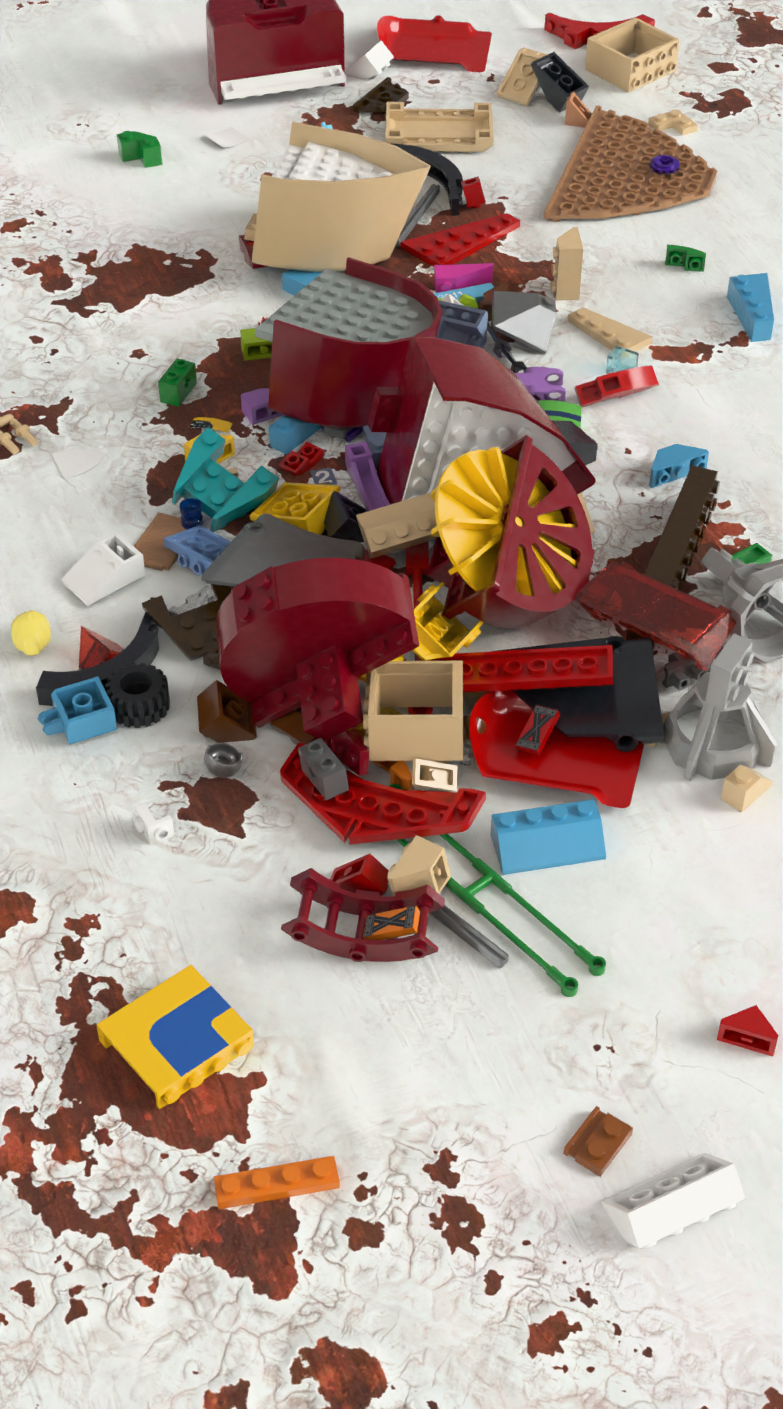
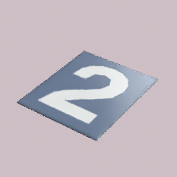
M331 468L310 471L315 484L330 482V485L337 484Z

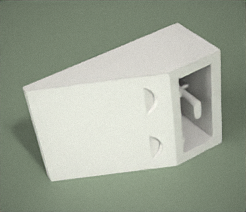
M114 532L98 540L61 579V582L89 606L144 577L143 554L119 533Z

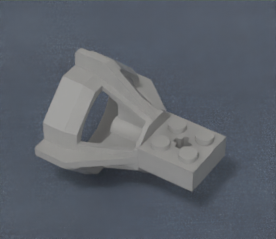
M711 547L700 563L724 582L723 603L726 605L730 617V635L736 634L749 639L745 624L756 609L765 610L783 624V603L768 593L776 582L783 580V559L764 564H745L738 558L731 560L733 556L725 550L721 549L718 552ZM783 628L763 639H749L753 641L751 652L765 663L783 657Z
M733 634L711 664L710 672L704 673L691 689L680 698L663 723L665 744L675 765L686 769L684 779L691 781L695 774L710 780L726 778L739 765L754 768L757 763L771 767L774 762L777 742L763 721L752 699L753 694L747 684L750 677L748 667L754 656V653L751 652L752 640ZM701 710L693 739L690 741L681 732L677 720L690 712ZM730 719L746 726L750 742L745 746L725 751L709 749L717 723H723Z

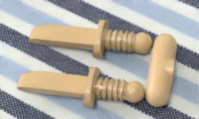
M12 414L0 416V428L10 424L15 429L14 433L17 437H22L32 447L38 444V440L29 432L30 427L28 425H22L14 419ZM0 430V445L5 446L13 455L17 454L19 448L11 441V435Z

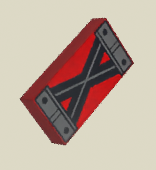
M536 705L515 744L517 750L540 756L560 717L559 711Z

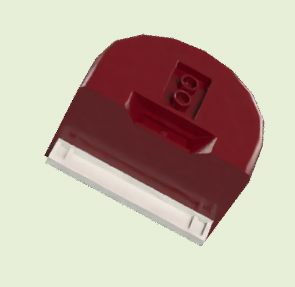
M209 0L206 3L209 85L218 105L222 104L221 92L224 99L228 100L235 98L244 99L248 96H262L269 93L278 94L283 91H296L297 89L304 88L312 89L318 86L327 87L340 83L341 87H345L344 14L336 0Z

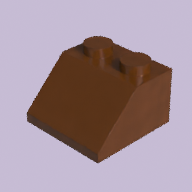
M216 680L197 696L199 732L203 736L217 743L249 741L257 738L256 726L253 725L251 703L237 696L228 686Z

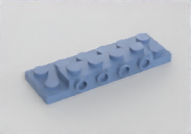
M199 525L165 537L164 547L178 554V563L182 568L188 567L199 576L208 569L231 541Z

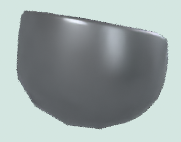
M228 743L208 745L204 755V763L210 773L217 777L227 778L235 775L242 766L243 754L238 753L233 746Z

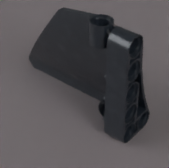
M611 636L599 639L496 650L509 651L612 645L613 685L518 689L512 691L532 710L536 705L558 710L560 717L554 728L567 737H606L615 742L616 748L622 752H629L635 749L638 741H641L642 745L665 742L651 637L624 640L620 636Z

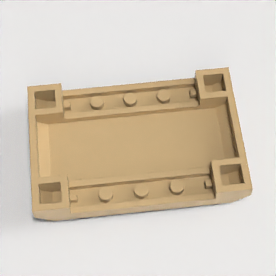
M404 102L386 103V143L412 145L434 152L444 151L446 153L453 151L463 153L484 152L493 146L492 103H474V109H404Z

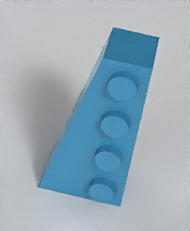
M760 273L729 277L727 299L751 342L771 340L774 315L768 274Z

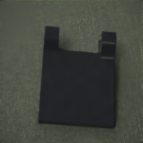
M487 323V330L495 342L493 348L495 355L500 359L503 357L501 355V352H503L512 363L510 370L514 373L527 369V366L522 361L515 360L510 352L512 348L507 341L502 340L490 324Z

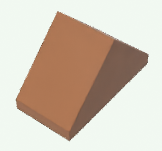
M572 92L566 102L565 125L585 128L592 113L578 96Z

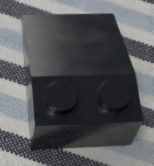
M555 52L531 63V67L547 101L559 113L566 110V102L572 92L582 101L589 85Z

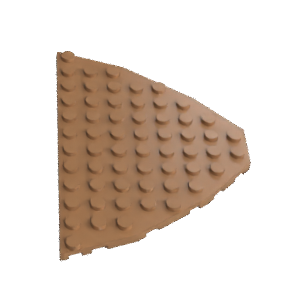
M596 105L544 211V219H549L552 222H558L560 219H603L629 214L640 215L641 212L670 208L710 196L717 178V170L714 167L709 168L707 162L702 157L695 156L693 150L684 144L680 146L676 139L658 129L652 130L649 128L648 123L627 115L618 116L615 114L616 111L613 110L603 111L601 106ZM659 155H669L679 161V170L675 171L674 174H659V172H653V169L650 168V161Z

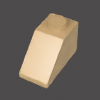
M739 765L725 778L721 800L742 813L773 785V781L753 768Z

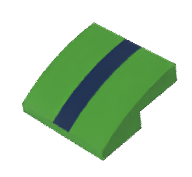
M556 400L538 401V404L551 420L572 421L581 428L582 406Z

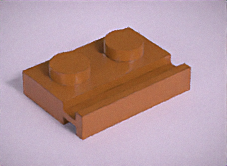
M596 1106L566 1144L563 1154L575 1158V1162L601 1177L631 1137L633 1127L610 1113H603L600 1111V1107Z

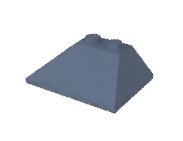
M438 300L442 310V317L437 338L484 348L487 342L488 312Z

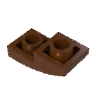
M295 710L270 723L275 731L288 736L296 745L298 742L308 744L317 740V738L304 732L302 714Z

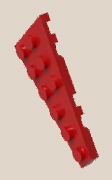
M505 213L402 241L401 249L433 267L434 265H453L519 228L520 220L511 214Z

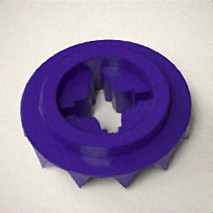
M659 155L650 161V168L653 169V172H659V174H674L675 171L679 170V161L669 155Z

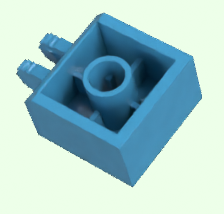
M98 676L55 689L51 694L53 708L41 712L38 716V721L44 725L42 729L46 735L50 736L64 732L69 745L117 730L114 707Z

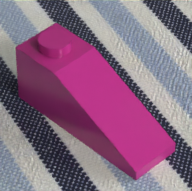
M493 263L434 265L435 293L491 283L493 280Z

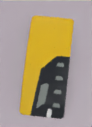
M197 417L193 419L190 428L209 427L210 429L229 433L232 423L221 419Z

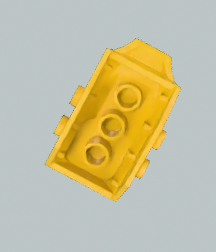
M443 582L437 587L432 584L417 599L420 604L414 609L419 647L412 651L422 661L452 657L462 646L467 648L481 633L478 628L484 623L480 620L469 630L456 617L450 620L442 615L444 605L435 597V594L444 585Z

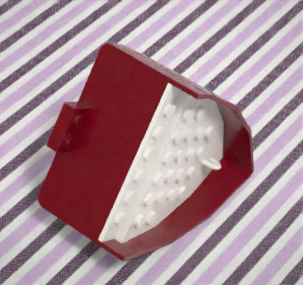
M412 337L399 386L376 388L368 426L371 432H387L377 468V475L390 504L431 493L438 486L440 477L447 466L461 455L476 450H488L491 447H498L502 451L525 435L532 438V445L542 451L557 465L569 480L577 495L593 486L596 482L595 477L519 377L481 347L436 337Z

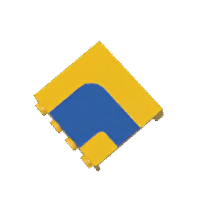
M191 964L96 1024L101 1044L105 1048L113 1045L155 1093L156 1105L159 1110L167 1104L174 1103L180 1095L189 1089L198 1087L204 1079L215 1072L223 1070L229 1062L238 1056L245 1055L254 1046L253 1029Z

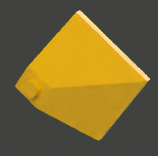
M284 482L249 515L250 520L255 522L260 515L267 513L293 526L321 535L325 529L324 520L331 495L334 491L340 493V486Z

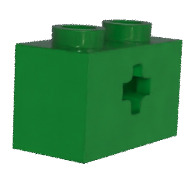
M175 359L158 381L160 402L178 407L182 404L197 384L196 365L194 362Z

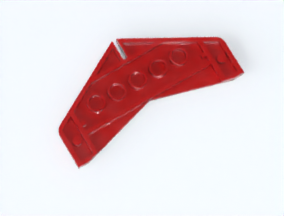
M298 742L280 769L282 783L344 843L349 838L350 845L415 838L416 835L423 837L464 832L470 828L486 800V792L476 789L460 788L458 792L400 790L364 780L346 770L349 790L325 800L302 771L298 748L306 744Z

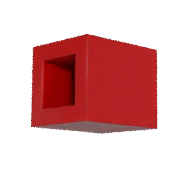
M479 176L461 181L468 208H478L483 203H486Z

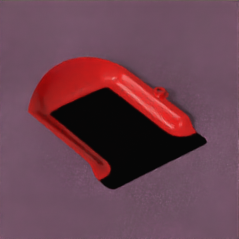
M439 15L435 16L432 20L383 16L377 23L379 40L384 43L393 55L392 60L461 64L469 72L485 71L492 37L491 32L477 31L468 22L445 21Z
M512 690L490 691L477 701L470 717V739L482 777L589 793L606 806L627 808L630 806L644 744L642 745L641 741H638L636 748L632 751L622 752L616 748L615 742L606 737H567L556 728H553L540 756L519 751L515 746L533 710ZM477 717L481 718L486 724V731L482 734H479L477 730Z

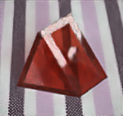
M81 626L79 670L104 663L124 650L117 643Z

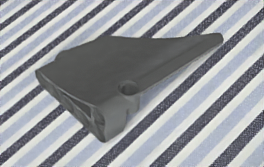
M266 513L260 515L255 522L244 525V528L201 575V579L207 584L235 587L271 566L276 567L290 562L313 558L362 560L366 550L360 542L327 537L306 531Z

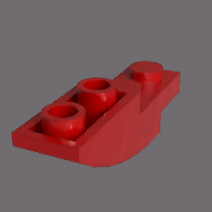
M650 365L599 376L593 381L575 386L574 389L580 406L585 407L619 396L621 398L659 386L653 366Z

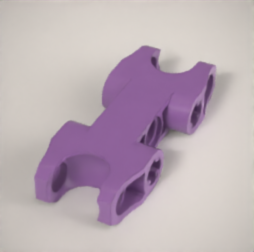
M529 367L523 373H515L537 402L541 400L565 402L566 391L561 386L563 385V371L560 369ZM551 375H557L559 377L555 381L547 380L548 377ZM560 393L561 396L559 398L554 399L551 398L549 394Z

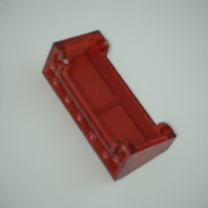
M614 560L584 585L574 598L592 618L600 622L602 620H610L645 638L651 637L652 641L679 653L682 658L694 660L696 662L695 666L707 672L737 623L731 616L732 612L722 605L718 607L713 606L636 571L627 562L620 564Z

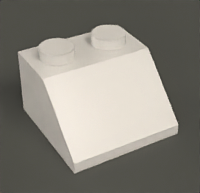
M380 41L353 63L345 73L365 80L372 76L376 78L391 65L389 61L393 58V55L384 43Z

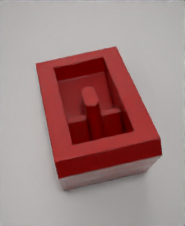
M754 1005L722 1018L717 1040L773 1057L779 1035L758 1006Z

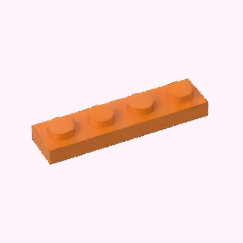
M334 1156L213 1176L218 1210L340 1188Z

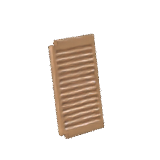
M159 512L134 547L143 554L145 567L163 571V569L170 570L177 560L178 554L164 547V538L199 525H196L194 521Z

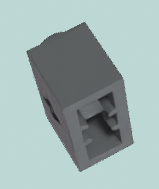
M322 738L298 748L302 771L325 800L349 790L346 768Z

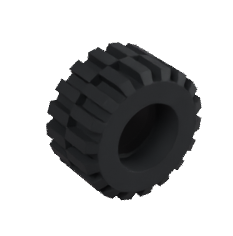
M132 663L130 666L126 667L124 665L120 667V670H115L112 672V676H109L107 679L105 690L114 707L118 724L124 723L125 727L135 726V728H140V726L144 725L148 727L151 726V723H157L160 721V718H164L167 715L166 711H169L170 708L167 677L163 675L161 669H156V666L153 665L146 666V663H140V665Z

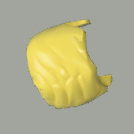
M34 610L19 614L11 624V637L15 647L25 653V655H38L49 644L51 638V628L47 617Z

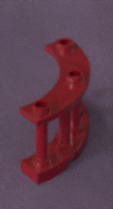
M312 868L291 877L290 886L298 891L302 897L298 917L282 924L281 930L290 935L295 941L302 942L328 954L349 958L355 962L404 961L423 958L438 952V946L426 937L429 913L444 908L445 898L428 884L415 889L396 892L395 896L386 897L380 896V892L356 889L355 893L340 889L339 883L324 877ZM312 900L328 908L325 929L308 920ZM415 905L420 910L418 930L412 936L399 939L395 937L386 940H366L363 938L367 915ZM339 911L359 915L355 938L335 933Z

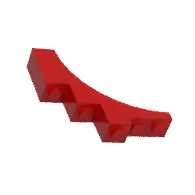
M548 13L545 14L544 30L564 39L565 45L578 49L587 44L589 37L633 18L613 22H584ZM644 14L636 16V18L655 27V19Z

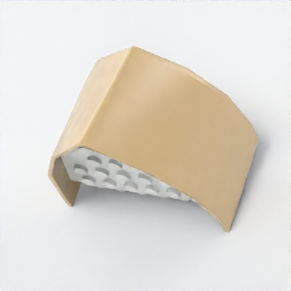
M292 122L289 146L272 176L262 175L257 214H253L245 228L244 239L254 241L252 263L276 268L323 272L326 268L334 271H346L348 257L372 265L388 260L431 166L395 145L356 133Z

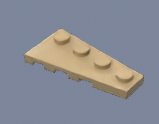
M584 307L568 314V321L621 358L652 344V336Z

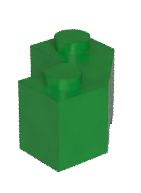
M124 131L117 134L118 152L123 162L141 159L145 168L162 165L161 145L157 137L136 131Z

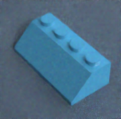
M594 799L491 815L490 836L502 875L606 859L602 820Z

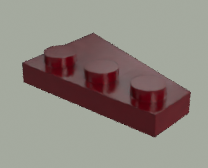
M348 729L324 741L342 764L359 776L368 774L369 749L364 745L356 731Z

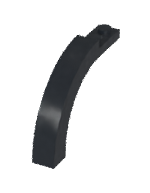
M391 144L431 166L427 176L435 179L445 188L451 216L459 215V208H462V196L460 195L463 193L461 185L463 177L456 165L446 157L425 148L405 144Z
M145 612L139 630L132 642L122 652L104 663L77 671H43L36 686L39 705L53 706L51 694L55 689L97 676L105 689L108 677L112 676V672L115 670H120V667L124 665L127 667L132 663L140 665V663H146V666L151 665L159 651V627L155 620Z

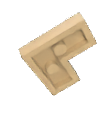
M678 109L657 114L648 120V124L653 129L663 131L673 128L682 136L697 132L698 128L695 122Z

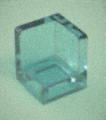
M616 346L607 357L606 373L610 374L637 367L639 353Z

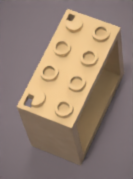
M635 17L588 38L585 70L629 93L676 71L679 39ZM632 53H635V54L638 55V56H636V57H634V58L628 57V55H630V54H632Z
M390 661L366 673L363 729H365L364 745L369 749L370 761H413V759L428 761L463 760V661ZM381 707H452V715H380Z

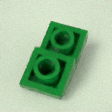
M667 244L665 265L684 266V271L704 272L705 252L689 247Z

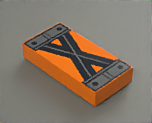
M415 905L367 915L363 938L366 940H385L415 934L418 930L420 910Z

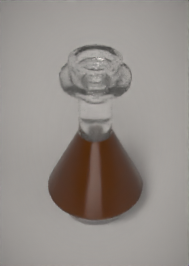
M471 713L463 716V760H459V762L466 766L472 765L476 761L470 739ZM477 717V730L479 734H482L486 731V724L481 718Z

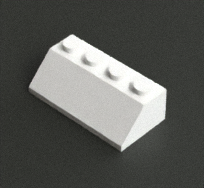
M703 1153L601 1200L625 1242L639 1249H647L656 1245L657 1240L665 1236L680 1234L683 1232V1228L690 1224H699L707 1221L711 1214L734 1208L736 1206L735 1203L745 1199V1195L735 1164Z

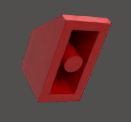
M369 853L335 868L330 880L339 883L340 889L355 893V890L359 889L380 892V896H382L388 889L389 881L387 877L389 870Z

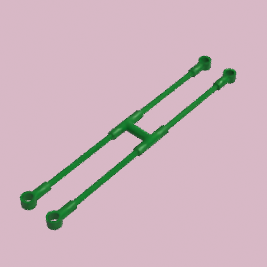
M399 784L389 785V787L403 790ZM449 834L440 835L483 875L466 888L462 887L452 877H450L445 886L477 914L485 917L546 971V974L561 987V993L564 996L573 997L577 994L578 981L573 977H566L557 968L545 962L485 909V906L474 897L475 894L493 883L504 894H509L572 948L574 954L589 966V972L592 975L601 976L605 973L606 960L604 958L593 956L582 945H577L516 893L512 886L480 858H475ZM405 839L396 840L404 848L409 843Z

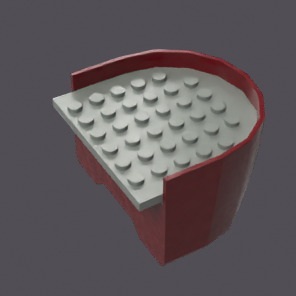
M349 257L346 261L345 274L326 268L255 329V337L272 342L269 410L307 423L331 428L367 426L376 388L399 386L411 338L438 337L442 317L438 298L418 281L397 272Z

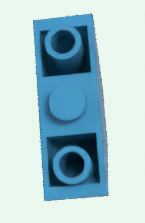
M680 444L659 449L651 468L649 486L654 488L688 475L691 465L707 468L709 451Z

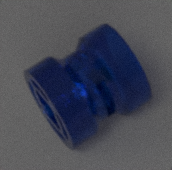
M187 498L181 501L179 507L182 514L180 518L183 528L190 529L199 525L202 526L201 501L196 498Z

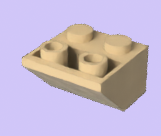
M416 835L412 842L408 843L403 849L402 856L397 864H393L389 869L387 878L393 896H395L396 892L415 889L426 884L440 894L451 877L444 848Z

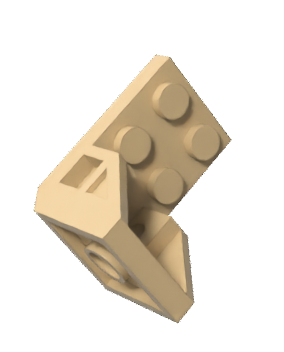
M528 48L519 49L496 93L497 96L528 106L539 86L531 63L547 54Z

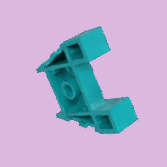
M207 427L192 445L175 485L172 504L175 505L182 497L212 518L210 531L214 533L227 526V523L236 518L240 519L247 512L257 509L277 489L279 478L261 465L245 483L216 463L224 452L226 439Z

